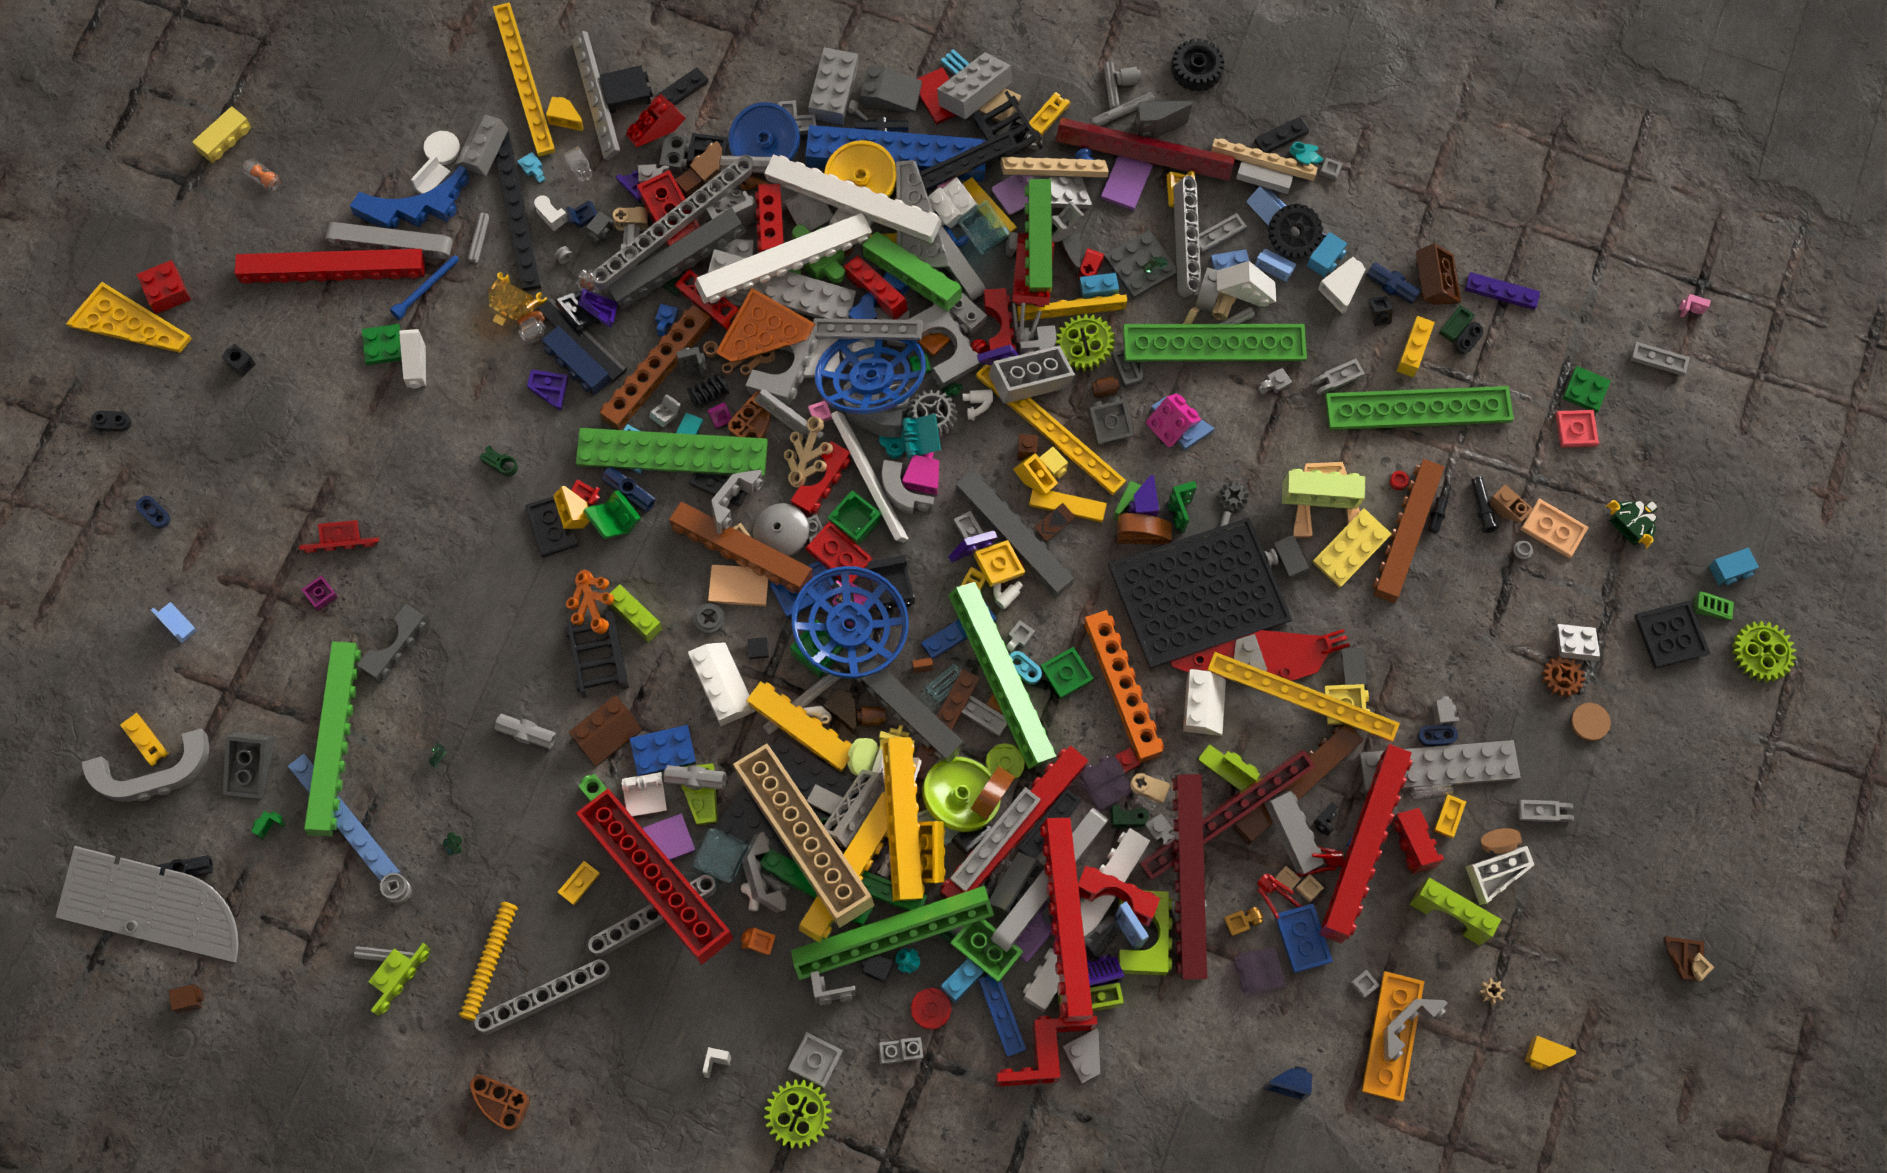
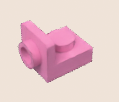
M1689 294L1680 303V317L1684 318L1689 310L1695 314H1704L1709 308L1711 300Z

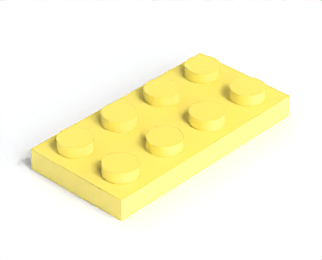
M1363 508L1312 563L1341 588L1387 540L1391 533Z

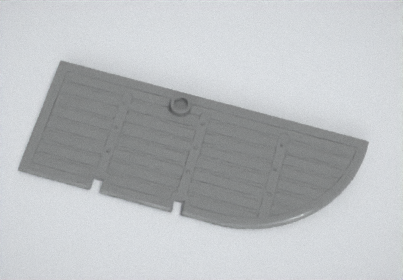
M74 846L56 918L236 962L239 943L235 919L222 896L206 882L194 876L166 869L164 876L159 875L161 867L125 858H120L119 865L114 864L116 856Z

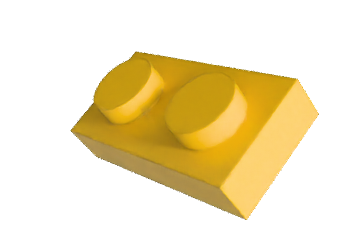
M1447 794L1434 832L1453 839L1466 801Z
M583 861L560 888L558 894L574 906L600 876V873Z

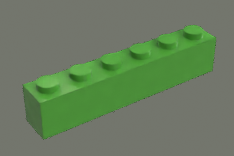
M1029 179L1028 185H1025V196H1028V203H1025V214H1028V221H1025V232H1028V239H1025V250H1029V257H1025V268H1029V275L1025 276V286H1029V292H1051V179Z
M876 231L862 245L865 258L948 312L962 298L961 286L956 281L950 280L945 274L932 268L930 264L918 259L915 254L909 253L901 245L895 244L886 235Z

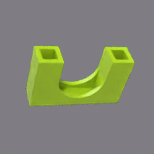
M1430 877L1418 887L1409 905L1426 915L1432 910H1439L1455 917L1466 926L1462 936L1479 946L1493 937L1502 920Z
M1148 891L1161 898L1152 919L1158 930L1157 943L1147 950H1119L1118 963L1124 974L1166 976L1168 970L1172 969V958H1168V950L1172 949V938H1169V930L1172 929V918H1169V910H1172V898H1169V892ZM1118 898V908H1119V906H1120L1121 904H1123L1124 902H1123L1121 899Z

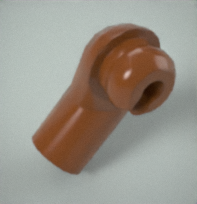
M750 176L740 186L743 190H749L755 187L758 188V185L768 183Z
M532 311L517 320V323L521 328H524L533 320L541 324L545 321V316L542 315L541 311Z

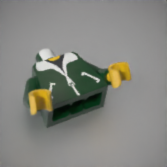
M1612 500L1605 507H1608L1611 510L1610 514L1613 515L1609 521L1633 546L1642 542L1646 545L1645 548L1648 549L1654 541L1656 531L1654 523L1657 517L1653 514L1657 510L1656 504L1650 501L1644 505L1639 500L1635 502H1617Z

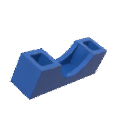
M888 272L884 274V279L902 295L911 288ZM870 292L864 294L860 303L849 310L848 318L877 319V313L874 309L877 300Z

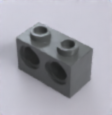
M668 134L664 137L659 166H669L672 175L681 176L683 170L687 169L686 154L689 153L690 143L687 142V136Z

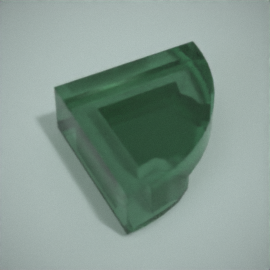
M1154 257L1143 265L1142 268L1144 272H1153L1152 269L1159 266L1162 269L1168 265L1166 258Z
M439 743L435 744L432 750L434 755L432 758H429V764L435 768L447 752L444 746Z

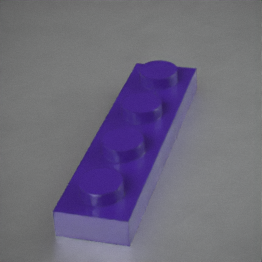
M1472 272L1468 275L1464 290L1532 310L1536 309L1540 291Z

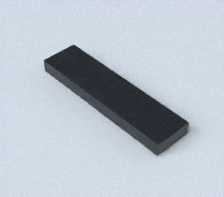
M1066 788L1018 847V851L1036 859L1042 852L1044 837H1041L1040 834L1041 825H1043L1047 818H1069L1082 800Z

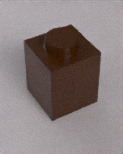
M690 168L675 179L685 199L704 185L703 179L693 168Z
M1019 434L1017 460L1023 461L1027 457L1035 453L1037 454L1038 435Z
M192 984L169 990L171 1010L178 1014L202 1008L201 1001H204V994L198 986Z

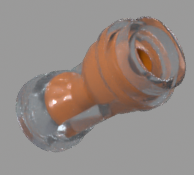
M249 159L244 162L243 173L267 190L276 191L281 186L282 181L279 176L257 162V160Z

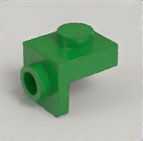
M264 811L261 817L254 821L251 832L263 840L273 823L283 828L286 824L281 820L283 817L278 813L272 811L270 814Z

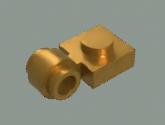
M1254 907L1246 911L1247 916L1241 910L1224 917L1223 920L1230 936L1234 937L1251 929L1249 924L1255 927L1264 923V916L1261 910Z

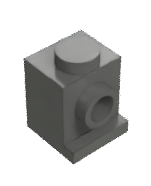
M599 211L587 225L586 229L588 237L593 242L601 243L603 239L609 236L611 230L613 232L616 230L613 219Z

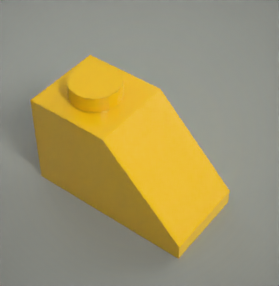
M563 97L551 98L546 113L548 124L583 131L582 119L571 102Z
M1036 453L1024 459L1013 469L1025 485L1042 494H1046L1058 484Z
M562 486L553 495L564 529L584 528L590 522L583 512L588 507L587 502L566 486Z
M1536 1036L1531 1039L1525 1062L1530 1063V1067L1542 1070L1576 1055V1050Z

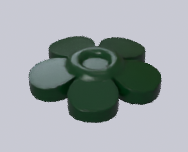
M954 382L949 384V386H945L942 391L947 394L946 397L951 395L957 396L960 394L963 386Z
M454 832L448 833L447 839L443 841L444 847H447V854L453 855L454 853L459 854L462 849L459 844L462 843V838L456 836Z

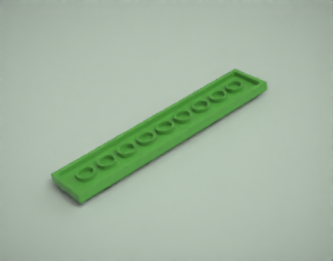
M1305 324L1123 325L1124 362L1307 360Z
M1509 386L1326 393L1325 395L1329 430L1512 423L1514 420Z
M580 428L576 465L583 467H613L618 469L720 475L761 470L762 477H765L768 439Z

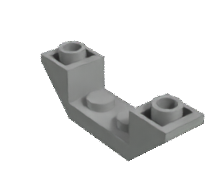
M761 470L732 474L711 500L712 515L718 534H721L724 529H728L732 523L731 510L727 509L730 499L736 496L740 489L753 495L756 490L762 487Z
M761 832L754 835L741 861L752 899L778 913L786 910L787 901L781 890L769 894L765 893L766 883L761 879L759 872L761 866L755 856L768 852L770 842L765 833Z
M1415 999L1383 1030L1385 1061L1388 1062L1391 1059L1396 1061L1404 1053L1401 1049L1405 1044L1395 1033L1399 1034L1406 1027L1403 1023L1408 1018L1412 1021L1421 1012L1428 1020L1433 1017L1438 1019L1446 1011L1444 1007L1448 1003L1445 1000Z

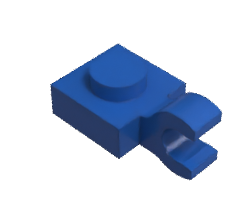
M660 304L655 318L656 323H658L657 335L664 336L667 327H672L679 312L677 307Z

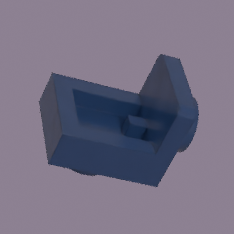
M590 200L575 209L570 206L566 208L569 222L580 228L590 223L597 214L593 202Z

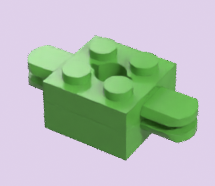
M797 225L792 231L793 240L811 232L804 225ZM841 249L836 251V254L833 256L821 257L819 261L810 264V262L803 264L802 268L813 279L821 280L827 276L834 284L840 283L845 278V269L841 266L844 263V251Z

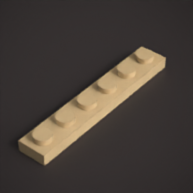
M1215 138L1211 152L1232 156L1240 161L1314 181L1318 168L1313 164L1306 165L1297 162L1293 158H1283L1278 154L1265 153L1260 149H1251L1239 143L1233 144L1225 139Z
M1001 157L1000 161L1003 174L1108 177L1109 173L1106 161L1099 159Z

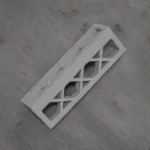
M862 769L825 823V829L837 841L840 847L847 848L882 792H885V781L880 773ZM865 777H870L867 782L862 784ZM859 792L858 796L851 800L852 796ZM848 808L846 813L840 815L843 810ZM838 824L834 831H830L832 826Z

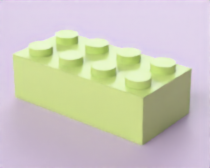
M1292 469L1287 473L1282 482V504L1357 509L1365 499V476H1360L1357 473L1341 475L1340 472H1330L1328 474L1322 473L1319 470L1303 472L1302 469Z

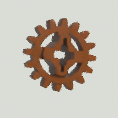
M1557 656L1556 660L1552 658L1544 666L1546 670L1542 672V675L1546 677L1542 682L1548 683L1545 688H1551L1552 695L1558 692L1560 698L1563 694L1568 698L1571 696V693L1575 695L1583 687L1581 683L1585 681V678L1581 676L1585 671L1579 670L1582 666L1581 664H1574L1576 659L1569 661V658L1562 659L1560 656Z

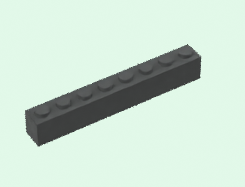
M731 207L630 270L608 288L623 310L626 307H630L640 298L646 297L656 288L662 287L667 281L678 277L683 271L694 267L699 261L711 256L714 249L724 248L728 243L740 238L747 231Z
M972 470L956 483L955 491L992 531H995L1002 542L1009 541L1017 558L1022 561L1055 599L1073 585V573L1060 564V559L1048 551L1047 545L1035 537L1034 531L1023 524L1021 517L1010 510V506L1006 501H1001L995 489L989 488L980 474H976Z
M862 646L855 648L856 657L868 654ZM844 648L837 656L848 658L847 648ZM872 657L867 661L857 663L858 673L875 669L881 664ZM839 663L845 671L850 670L849 664ZM886 669L867 677L855 678L859 684L863 682L867 686L866 690L873 697L877 695L881 699L879 702L885 709H892L894 711L893 716L900 723L904 721L908 725L906 728L914 736L918 734L921 737L920 741L925 747L929 748L931 746L935 750L934 755L940 761L945 760L947 763H950L965 748L963 741Z

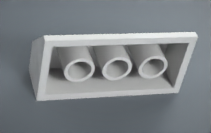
M726 643L705 644L688 652L689 659L720 727L756 712V710L746 704V700L750 695Z

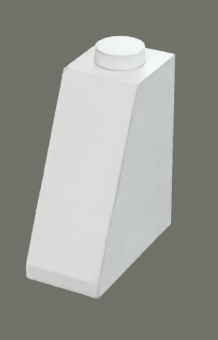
M1352 257L1324 278L1319 285L1318 290L1342 315L1346 312L1365 272L1363 264Z
M419 329L400 330L403 379L405 384L410 388L426 386V346Z

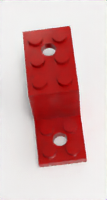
M1018 233L1012 302H1016L1017 305L1031 303L1036 307H1045V305L1050 303V292H1029V286H1025V276L1029 275V268H1025V257H1029V250H1025V239H1028V234ZM1052 242V264L1054 255V242Z
M1059 1015L1056 1019H1050V1016H1039L1038 1020H1034L1032 1025L1036 1071H1034L1033 1067L1021 1068L1020 1072H1013V1069H1002L995 1077V1086L1057 1083L1060 1079L1057 1033L1092 1031L1097 1026V1016H1092L1089 1021L1064 1022L1063 1015Z

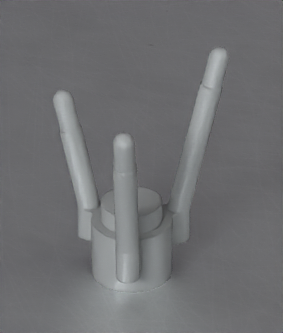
M1013 303L1015 342L1030 341V338H1034V332L1041 311L1037 312L1031 331H1029L1028 327H1024L1025 303L1021 304L1020 327H1018L1016 303Z

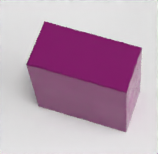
M322 575L301 589L317 611L337 598V595Z

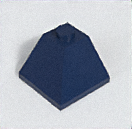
M1295 1066V1068H1291L1271 1079L1264 1085L1263 1089L1304 1100L1311 1095L1312 1073L1307 1072L1306 1068Z

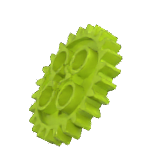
M1085 314L1082 319L1080 315H1077V320L1071 317L1070 324L1064 322L1066 328H1059L1062 334H1056L1058 339L1056 340V346L1060 345L1071 368L1075 365L1076 371L1082 367L1085 372L1087 367L1093 371V365L1100 368L1099 362L1106 364L1105 357L1111 358L1110 352H1114L1112 345H1115V340L1113 339L1115 336L1107 321L1102 322L1101 317L1095 320L1094 315L1088 318L1087 314ZM1081 329H1084L1090 356H1086ZM1090 331H1096L1093 334H1088ZM1074 335L1078 336L1075 339H1071V337ZM1094 347H1100L1098 350H1092ZM1077 351H1081V352H1082V353L1079 354V355H1075V353H1076Z
M1760 621L1758 624L1752 622L1750 626L1747 624L1737 632L1738 635L1734 637L1736 642L1732 644V647L1736 649L1731 653L1737 655L1734 661L1740 662L1737 668L1744 667L1743 674L1749 672L1750 679L1757 676L1758 682L1762 678H1764L1765 683L1770 679L1774 682L1778 678H1783L1785 674L1791 671L1789 668L1795 665L1793 661L1796 657L1791 655L1796 652V649L1791 648L1794 642H1788L1790 635L1784 636V629L1779 632L1778 625L1772 628L1771 622H1768L1765 626L1763 621ZM1759 636H1762L1765 642L1762 641ZM1774 649H1777L1780 652V655L1777 654ZM1763 662H1766L1768 667L1764 666Z
M795 1079L793 1086L787 1081L785 1089L779 1085L780 1092H772L775 1097L774 1100L767 1099L771 1107H765V1110L770 1112V1114L765 1115L764 1118L771 1122L767 1123L766 1127H773L770 1135L777 1133L775 1141L778 1142L783 1139L784 1147L788 1142H790L791 1149L794 1148L795 1144H798L799 1148L802 1149L803 1143L810 1147L811 1140L818 1143L817 1136L824 1137L822 1129L829 1130L825 1122L832 1121L830 1117L826 1116V1114L832 1113V1109H826L830 1101H823L827 1096L826 1093L819 1095L821 1088L818 1087L814 1090L813 1082L807 1087L805 1080L802 1081L801 1085H798ZM791 1095L799 1097V1102L796 1105L788 1104L787 1100ZM807 1097V1101L801 1111L804 1116L798 1117L793 1131L790 1132L789 1128L795 1119L793 1112L799 1111L803 1098ZM809 1104L817 1105L818 1111L815 1114L807 1113L806 1108ZM783 1114H787L790 1117V1121L786 1125H781L778 1122L779 1117ZM801 1123H806L809 1126V1130L805 1134L797 1131Z

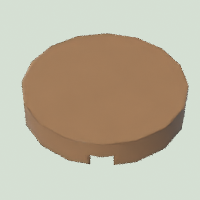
M1584 703L1578 706L1571 715L1572 730L1582 740L1598 741L1610 730L1611 721L1609 714L1598 704Z
M1511 828L1496 829L1486 833L1481 838L1482 849L1488 853L1489 850L1494 851L1495 854L1514 851L1517 845L1522 843L1520 832Z

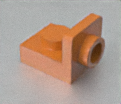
M757 928L746 929L741 937V948L770 955L775 935Z

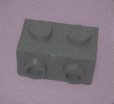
M698 347L683 348L676 352L681 374L699 370L701 379H705L704 372H707L704 353L699 352Z

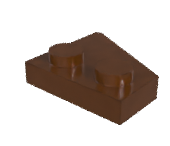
M1663 937V942L1680 980L1698 982L1692 971V962L1697 953L1704 957V941Z

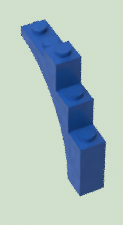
M460 165L439 186L420 195L402 199H385L359 192L350 204L353 215L380 228L394 229L399 225L400 219L420 227L427 220L428 214L448 222L457 211L454 200L459 197L462 187L467 185L469 175L467 169Z

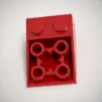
M660 94L652 100L648 109L640 114L639 119L629 126L626 135L636 147H639L674 132L686 117Z

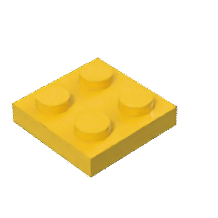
M1008 540L975 551L973 554L990 587L1018 578L1025 573Z

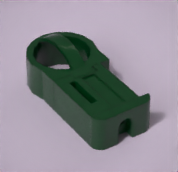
M487 446L485 449L486 453L480 455L482 463L498 471L503 476L511 477L518 471V464L513 457L506 454L502 456L495 452L491 446ZM513 462L514 466L510 468L505 463Z

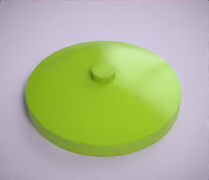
M955 757L950 763H947L945 760L936 763L929 770L922 787L925 806L933 818L937 821H943L945 827L961 832L976 831L988 825L997 814L1001 800L987 820L970 809L991 778L992 773L977 761L964 757Z

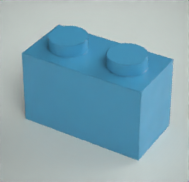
M1329 232L1309 258L1307 267L1325 278L1329 272L1332 273L1335 270L1337 260H1342L1346 255L1347 251L1345 248L1347 243Z
M1116 273L1080 277L1078 285L1080 298L1091 299L1096 296L1109 297L1118 294L1119 286Z
M1748 547L1715 559L1709 565V568L1718 586L1723 584L1729 586L1736 583L1739 578L1743 577L1745 580L1754 576V572L1759 566Z
M967 959L941 985L940 990L956 1004L978 979L983 976L984 971Z

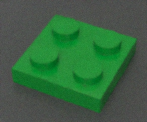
M399 324L362 329L366 365L402 360L400 345L401 327Z
M1576 366L1562 399L1597 413L1611 380Z
M1074 647L1040 665L1042 672L1059 699L1066 697L1094 680Z

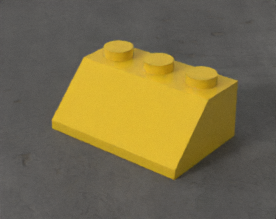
M918 822L920 825L919 843L922 847L920 854V863L923 865L922 883H943L946 873L944 868V822Z

